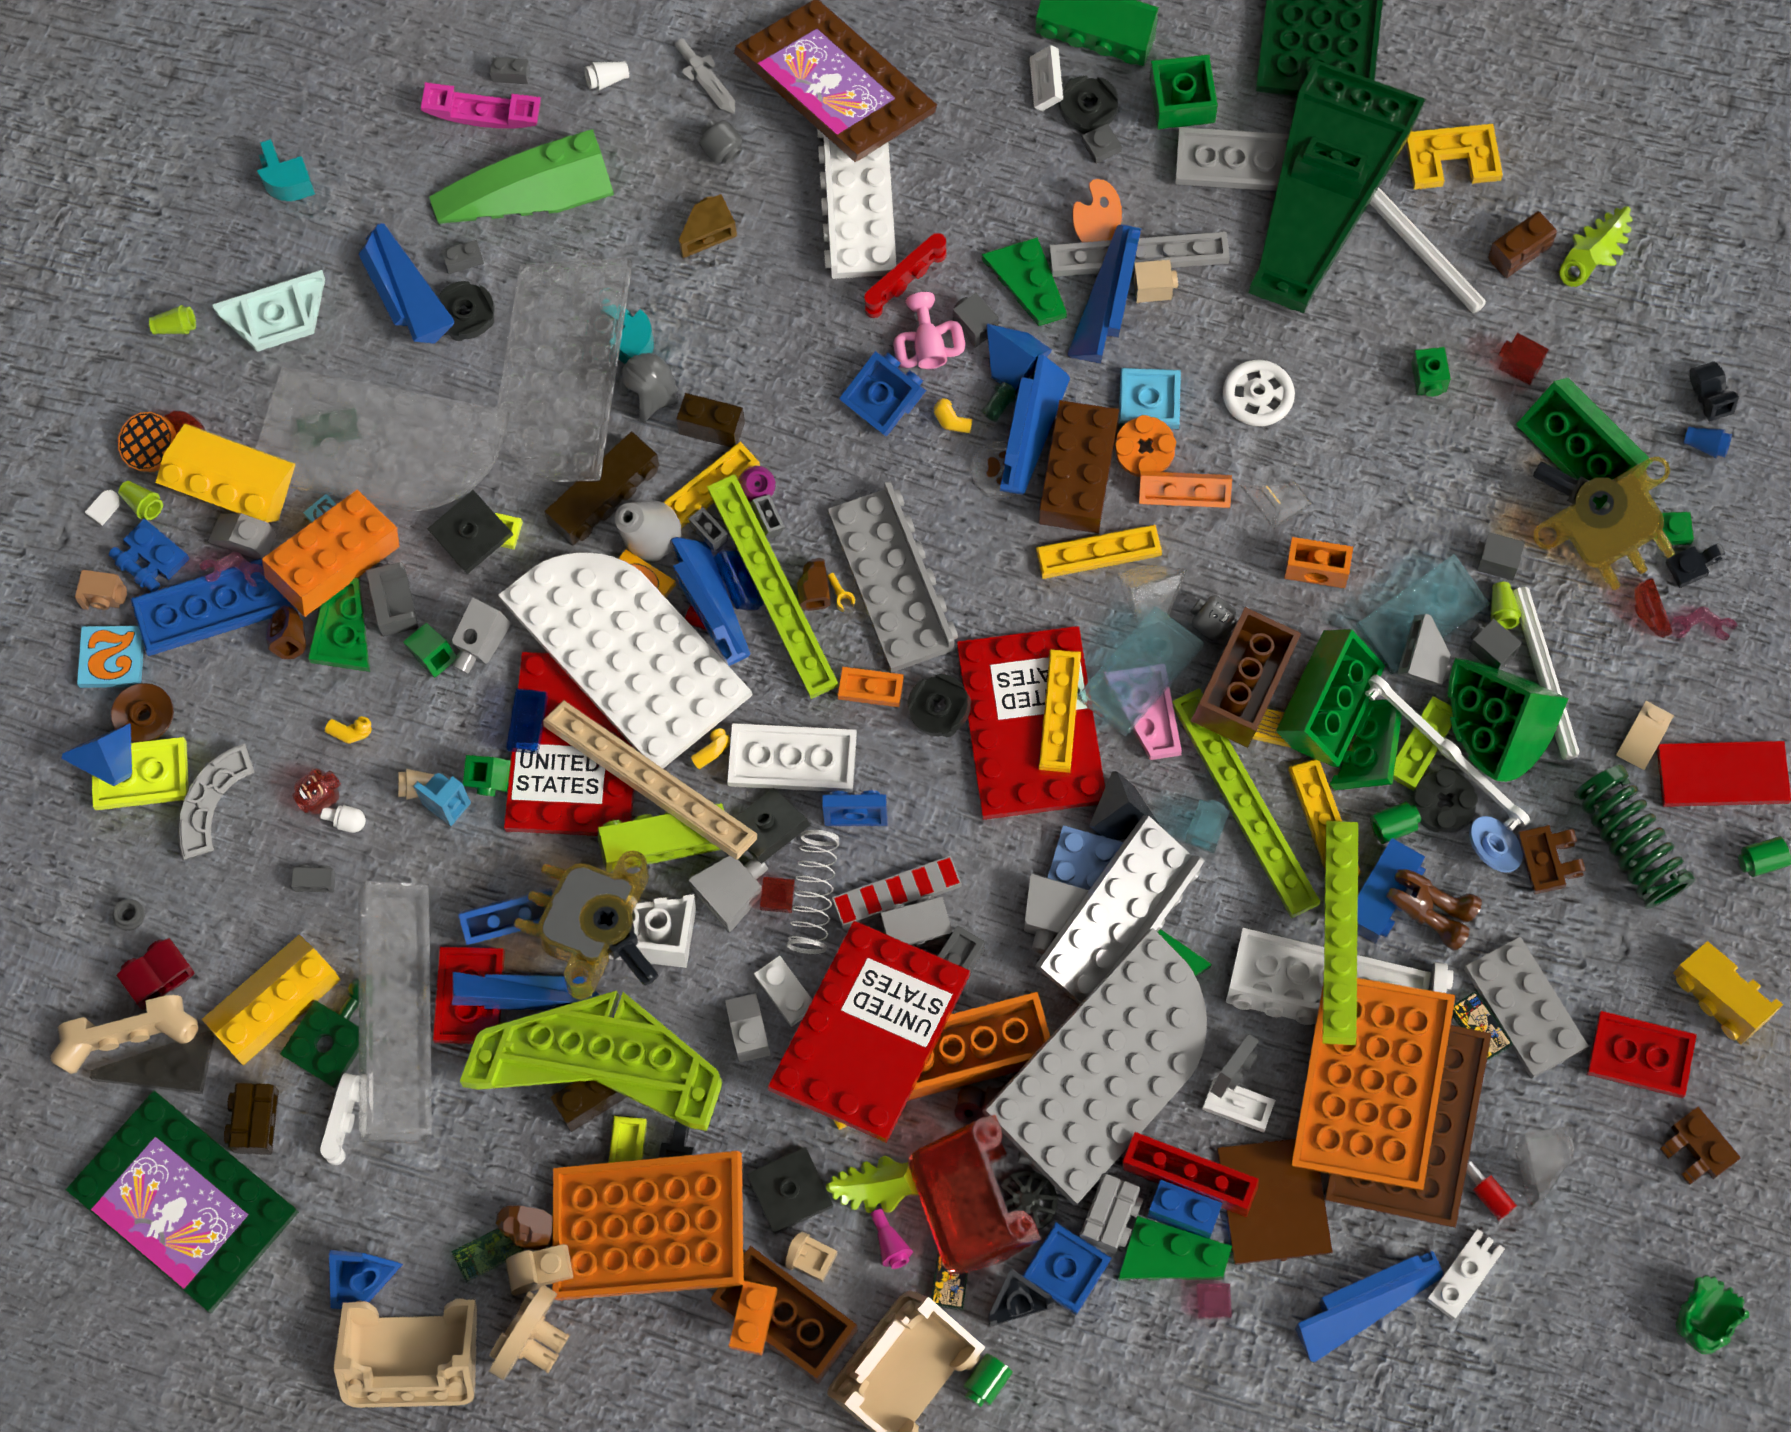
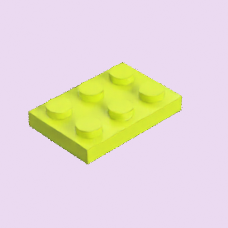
M184 737L131 743V777L115 786L92 775V798L95 810L184 800L189 789L187 741Z

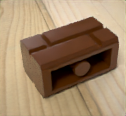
M1537 211L1494 241L1491 245L1488 259L1505 278H1508L1537 258L1540 253H1544L1551 248L1557 230L1541 212Z

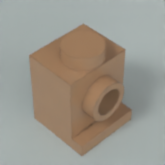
M88 570L81 571L75 599L82 609L89 610L91 605L100 610H108L109 607L120 608V604H124L127 588L118 574Z

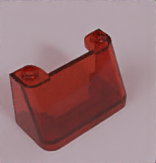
M996 1115L982 1117L918 1148L909 1157V1169L942 1262L950 1272L955 1274L1001 1264L1041 1239L1036 1224L1028 1213L1023 1211L1008 1213L986 1151L999 1146L1002 1140V1132Z

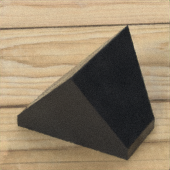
M1112 771L1089 827L1100 836L1113 840H1122L1129 836L1142 816H1150L1157 824L1159 823L1135 786L1117 771Z
M1010 1269L988 1315L989 1326L992 1327L1052 1309L1054 1306L1053 1298L1028 1279Z

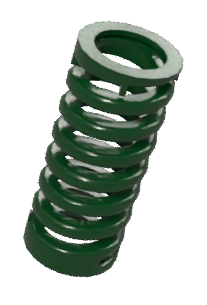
M1616 765L1586 781L1574 792V796L1580 800L1584 799L1582 803L1583 811L1593 814L1591 817L1592 825L1596 828H1602L1600 838L1605 842H1611L1609 852L1614 856H1620L1618 860L1619 868L1624 871L1630 870L1627 874L1628 882L1638 885L1636 895L1644 900L1645 909H1650L1668 901L1693 884L1695 877L1692 872L1684 868L1677 872L1678 876L1673 872L1669 876L1671 879L1669 882L1652 887L1660 878L1684 863L1683 858L1680 856L1670 859L1653 870L1642 873L1653 862L1672 852L1674 844L1666 842L1650 853L1633 859L1642 849L1661 839L1665 835V830L1661 827L1656 828L1640 839L1623 845L1634 834L1656 821V816L1653 813L1646 814L1629 826L1615 830L1624 820L1638 814L1647 806L1646 800L1639 799L1618 813L1606 816L1615 806L1632 798L1638 792L1637 786L1630 785L1609 799L1596 802L1604 793L1621 784L1624 787L1631 783L1623 765Z

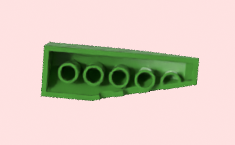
M593 129L510 156L454 182L429 196L438 224L475 221L477 217L491 216L492 219L504 218V215L518 213L521 216L533 215L532 212L540 211L559 213L612 196L614 193Z

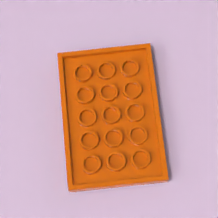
M1357 978L1356 1045L1323 1044L1322 986L1292 1167L1415 1190H1424L1455 995Z
M739 1151L553 1168V1247L562 1244L568 1246L574 1277L552 1283V1290L558 1293L555 1300L744 1285L742 1153Z

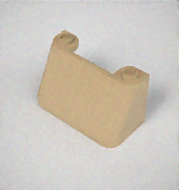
M907 1291L895 1301L833 1380L827 1395L872 1432H918L919 1426L915 1421L955 1370H971L980 1360V1353L985 1347L929 1297L913 1291Z
M455 1299L444 1306L443 1316L379 1318L377 1309L369 1302L343 1303L334 1363V1373L342 1401L349 1406L359 1408L452 1406L470 1403L474 1399L476 1374L477 1307L475 1300Z

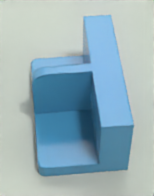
M437 773L425 786L418 781L413 786L422 805L449 826H452L471 804L463 784L453 776L449 780L444 775Z

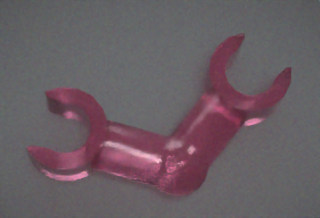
M236 551L217 561L212 559L204 560L199 565L201 570L209 567L215 568L213 573L205 577L207 582L216 581L222 571L233 566L244 573L247 582L252 586L257 587L255 581L250 578L253 572H260L265 576L262 566L249 563Z
M1705 606L1699 607L1686 617L1676 616L1669 624V627L1676 623L1682 624L1685 630L1681 631L1677 638H1683L1688 634L1691 627L1704 621L1715 629L1716 636L1719 639L1725 641L1729 639L1730 635L1722 630V626L1726 625L1733 630L1738 626L1733 619H1722Z

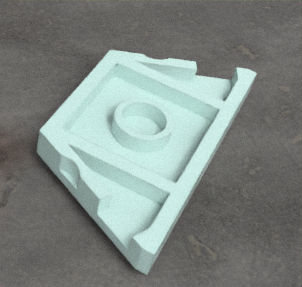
M320 270L213 304V308L222 320L258 352L314 334L325 276L323 271Z

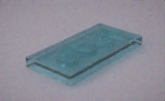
M1453 554L1356 623V625L1392 675L1399 670L1414 615H1431L1442 638H1444L1490 605V603L1456 555Z
M1155 606L1077 695V699L1124 736H1127L1203 648L1204 642Z

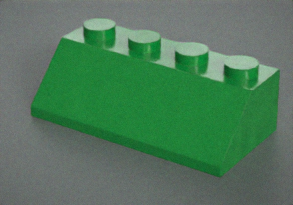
M1041 0L1036 16V33L1041 34L1047 39L1067 42L1076 48L1083 47L1093 50L1102 56H1112L1121 59L1127 64L1145 66L1156 38L1159 7L1137 0Z
M1568 377L1554 381L1516 424L1562 472L1579 480L1580 476L1589 481L1594 478L1605 477L1618 482L1629 474L1638 478L1653 462ZM1605 494L1600 498L1595 496L1592 502L1599 509H1602L1608 504V496Z
M1352 629L1323 630L1276 729V732L1292 749L1332 767H1339L1370 701L1369 698L1373 694L1371 693L1368 697L1365 694L1371 688L1368 682L1373 675L1381 677L1385 668L1382 661Z

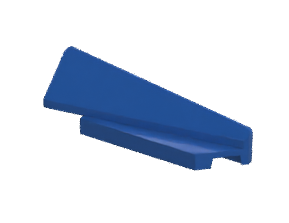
M1122 224L1116 227L1068 351L1069 357L1101 364L1106 337H1119L1141 228Z
M1038 354L1034 380L1021 377L1005 455V467L1000 491L1024 494L1026 492L1057 414L1059 400L1063 399L1070 381V376L1045 355Z
M679 537L671 539L675 556L679 562L673 566L678 585L728 666H731L749 657L751 653L710 547L702 541Z

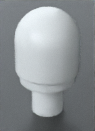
M346 805L338 806L337 810L323 807L321 819L332 821L333 827L350 833L359 832L366 822L365 815L361 810Z

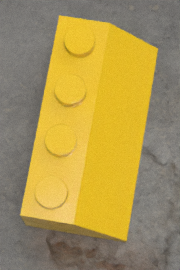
M184 424L163 455L155 483L236 513H242L265 522L279 521L296 464Z
M299 934L204 1016L202 1021L244 1066L308 1010L315 1000L318 1001L341 979L323 957Z

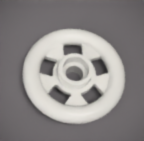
M1251 360L1241 363L1228 374L1223 385V400L1230 414L1240 422L1251 426H1268L1280 421L1290 411L1294 402L1295 391L1290 376L1277 364L1265 360ZM1259 372L1260 378L1249 381L1247 374ZM1273 377L1276 378V380L1281 385L1279 388L1275 390L1273 389L1271 383L1268 382V380L1272 379ZM1235 386L1244 387V397H1235ZM1260 388L1264 393L1258 395L1254 392V389ZM1273 398L1281 402L1275 410L1267 406ZM1250 404L1251 406L1259 407L1258 413L1247 412L1245 410L1246 405Z

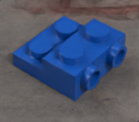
M875 351L839 399L879 432L888 436L905 413H910L927 390L920 386L924 380L911 370L905 374L898 368L901 362L888 352L883 356Z

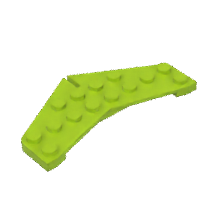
M616 990L483 1029L475 1038L460 1078V1083L465 1088L481 1090L594 1080L687 1127L707 1131L721 1090L722 1080L715 1067L624 992L614 1015L620 997Z

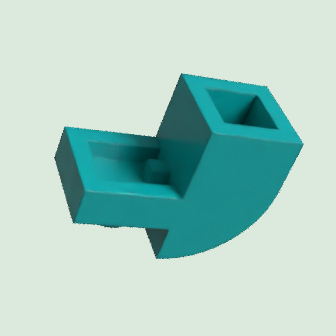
M272 139L260 142L263 154L259 155V159L263 168L257 170L269 195L281 201H296L315 195L302 156L280 163Z
M608 302L602 310L604 323L619 333L611 343L614 358L626 364L634 355L652 353L654 337L648 316L641 309L632 316L626 308L622 306L616 307Z

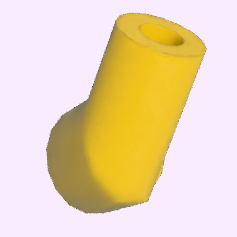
M942 398L934 405V415L941 427L945 430L970 434L972 419L957 417L950 400Z
M364 716L358 717V720H355L353 724L348 726L330 719L325 727V733L347 744L367 738L372 731L370 719Z
M723 728L712 731L710 739L713 742L691 756L694 765L698 769L715 760L730 745V736L726 735Z

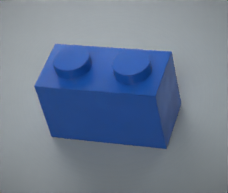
M1160 1180L1147 1218L1210 1239L1223 1203Z

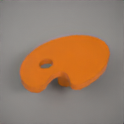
M1094 179L1089 182V190L1092 195L1091 205L1087 206L1078 201L1073 205V225L1081 243L1112 240L1116 227L1122 221V206L1116 190L1107 181ZM1102 197L1107 198V207L1101 206L1100 199Z

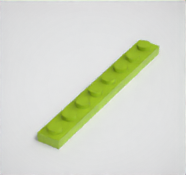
M733 474L707 486L810 699L839 687L838 681L736 475Z
M1198 688L1173 700V709L1292 919L1318 906L1321 901L1229 739L1191 722L1203 696L1201 689Z
M1326 821L1323 1044L1356 1045L1358 822Z

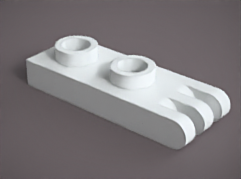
M1479 1229L1473 1234L1426 1300L1453 1321L1505 1250L1504 1247L1499 1245L1495 1248L1493 1254L1487 1252L1494 1242L1490 1237L1487 1238L1482 1246L1476 1244L1483 1234Z

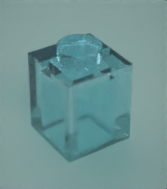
M1200 799L1188 829L1185 843L1215 853L1230 810L1225 809V806L1218 801L1207 800L1206 802Z

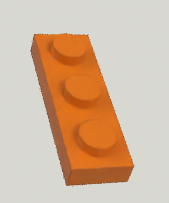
M1140 471L1139 504L1230 508L1232 475Z

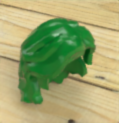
M1709 1275L1695 1278L1694 1288L1689 1293L1687 1301L1681 1305L1676 1321L1678 1334L1686 1340L1691 1348L1701 1354H1712L1721 1347L1728 1345L1735 1328L1745 1319L1749 1318L1750 1315L1749 1311L1743 1309V1296L1739 1297L1738 1293H1733L1734 1289L1731 1287L1724 1290V1282L1718 1281L1715 1276L1710 1278Z

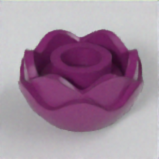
M748 467L738 478L749 502L766 495L771 497L774 494L776 488L775 478L765 467ZM756 481L760 483L759 487L755 486Z

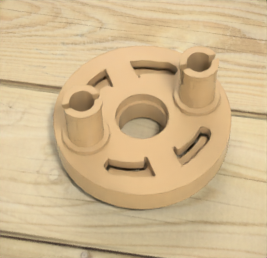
M542 1285L536 1295L530 1291L527 1293L516 1316L506 1332L501 1333L489 1354V1357L495 1360L489 1370L490 1373L504 1380L517 1360H522V1358L543 1369L547 1374L559 1357L562 1347L570 1337L569 1334L562 1332L544 1320L558 1293L545 1285ZM534 1339L538 1340L539 1342L543 1343V1344L546 1345L547 1347L551 1348L552 1350L555 1351V1353L552 1352L551 1350L547 1349V1348L544 1347L543 1345L539 1344V1343L536 1342Z

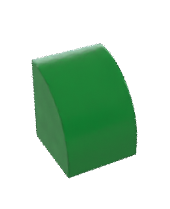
M427 622L403 641L411 654L434 678L449 667L457 657L446 639Z

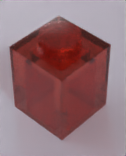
M1517 332L1512 342L1506 340L1498 354L1502 358L1498 369L1531 385L1543 366L1549 349Z

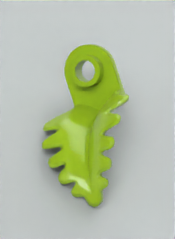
M1624 206L1622 209L1615 208L1614 215L1607 212L1604 216L1605 222L1597 218L1595 220L1597 229L1585 226L1583 230L1586 237L1579 234L1572 236L1575 247L1571 249L1559 269V275L1563 283L1570 287L1580 286L1587 281L1597 265H1616L1617 262L1612 255H1623L1624 253L1617 243H1628L1629 240L1623 233L1631 232V227L1626 224L1633 220L1630 216L1631 208L1629 206ZM1573 266L1579 268L1580 274L1578 277H1574L1571 274Z
M882 1156L878 1160L877 1168L868 1161H865L861 1165V1173L854 1167H849L847 1169L849 1176L845 1172H839L838 1178L832 1176L831 1182L826 1184V1190L832 1193L834 1200L840 1196L841 1205H846L851 1200V1209L853 1210L858 1209L861 1202L864 1201L867 1213H872L879 1203H881L884 1212L890 1213L905 1196H929L934 1194L941 1185L942 1177L939 1169L932 1164L921 1162L901 1164L888 1156Z

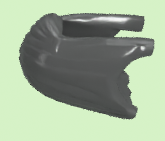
M642 353L634 355L624 365L618 382V392L621 396H624L628 393V389L638 394L640 422H646L658 409L679 402L676 394L679 391L675 383L676 380L670 367L660 356L653 353Z

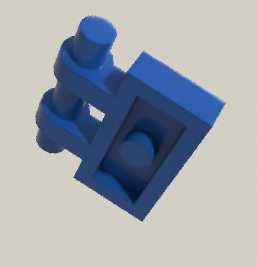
M145 518L123 539L125 544L130 547L128 551L122 552L118 547H113L108 554L121 571L130 573L134 577V582L142 588L146 587L151 592L157 591L160 587V583L155 579L160 573L170 580L190 559L188 554ZM142 557L149 565L146 568H141L135 562Z

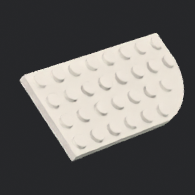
M572 553L553 557L534 566L498 595L503 604L635 750L661 768L666 767L752 696V691L649 579L636 567L618 558L597 553Z

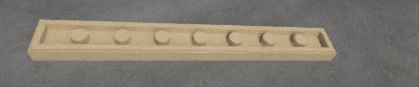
M566 701L561 702L543 720L544 727L734 859L738 860L757 840L756 832Z

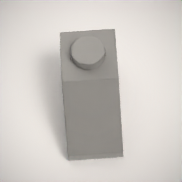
M242 513L220 514L208 542L254 559H261L269 554L276 538V533L268 522Z
M1414 615L1397 675L1433 686L1442 685L1443 681L1447 679L1451 668L1449 663L1451 654L1431 615Z
M756 993L725 1000L739 1063L770 1056Z

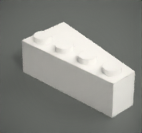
M694 894L684 895L681 899L667 900L666 897L654 899L653 902H622L629 908L633 916L634 933L638 939L636 946L649 963L687 968L696 913ZM559 945L561 953L582 956L581 953ZM601 953L599 957L613 959L609 953Z

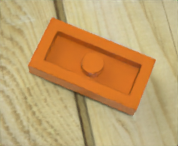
M842 667L838 700L900 707L904 674Z
M744 1281L729 1342L730 1349L762 1356L777 1294L776 1287Z

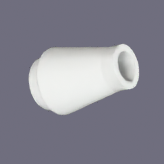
M626 61L591 62L590 66H585L584 68L586 82L590 90L596 88L599 91L622 79L629 78Z

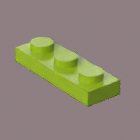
M1433 696L1421 717L1445 739L1452 727L1450 717H1453L1452 707ZM1416 727L1413 728L1396 757L1393 780L1413 791L1438 751V747Z

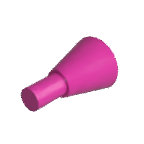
M882 1209L873 1211L870 1215L878 1230L877 1234L883 1266L891 1267L892 1269L903 1267L909 1262V1257L913 1253L912 1249L895 1229L889 1225Z

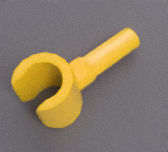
M830 573L827 577L837 595V609L844 612V607L840 603L844 598L849 599L854 607L855 597L853 594L844 591L835 574Z

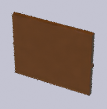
M1296 1139L1272 1142L1265 1140L1262 1143L1220 1147L1217 1149L1219 1164L1259 1179L1258 1189L1247 1218L1226 1210L1234 1265L1274 1260L1286 1261L1292 1258L1333 1253L1321 1174L1318 1171L1292 1167Z

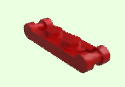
M935 233L931 235L865 293V312L868 317L878 318L881 316L883 306L893 297L897 298L902 295L907 289L908 284L915 278H921L933 262L939 263L945 260L947 241L943 234Z

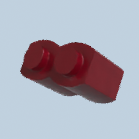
M167 938L153 942L147 948V953L143 957L138 959L132 958L126 961L116 976L143 1011L147 1009L146 1000L165 996L169 991L176 989L189 980L195 972L172 940Z

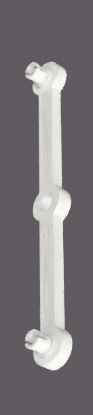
M1373 675L1368 682L1371 688L1365 692L1366 696L1368 697L1373 693L1369 698L1372 701L1378 695L1388 700L1438 747L1439 751L1447 759L1454 762L1504 809L1509 816V819L1504 822V826L1507 827L1512 823L1507 828L1508 830L1513 831L1517 825L1525 827L1530 822L1529 816L1521 808L1514 805L1461 755L1460 749L1452 741L1444 739L1400 698L1383 678Z

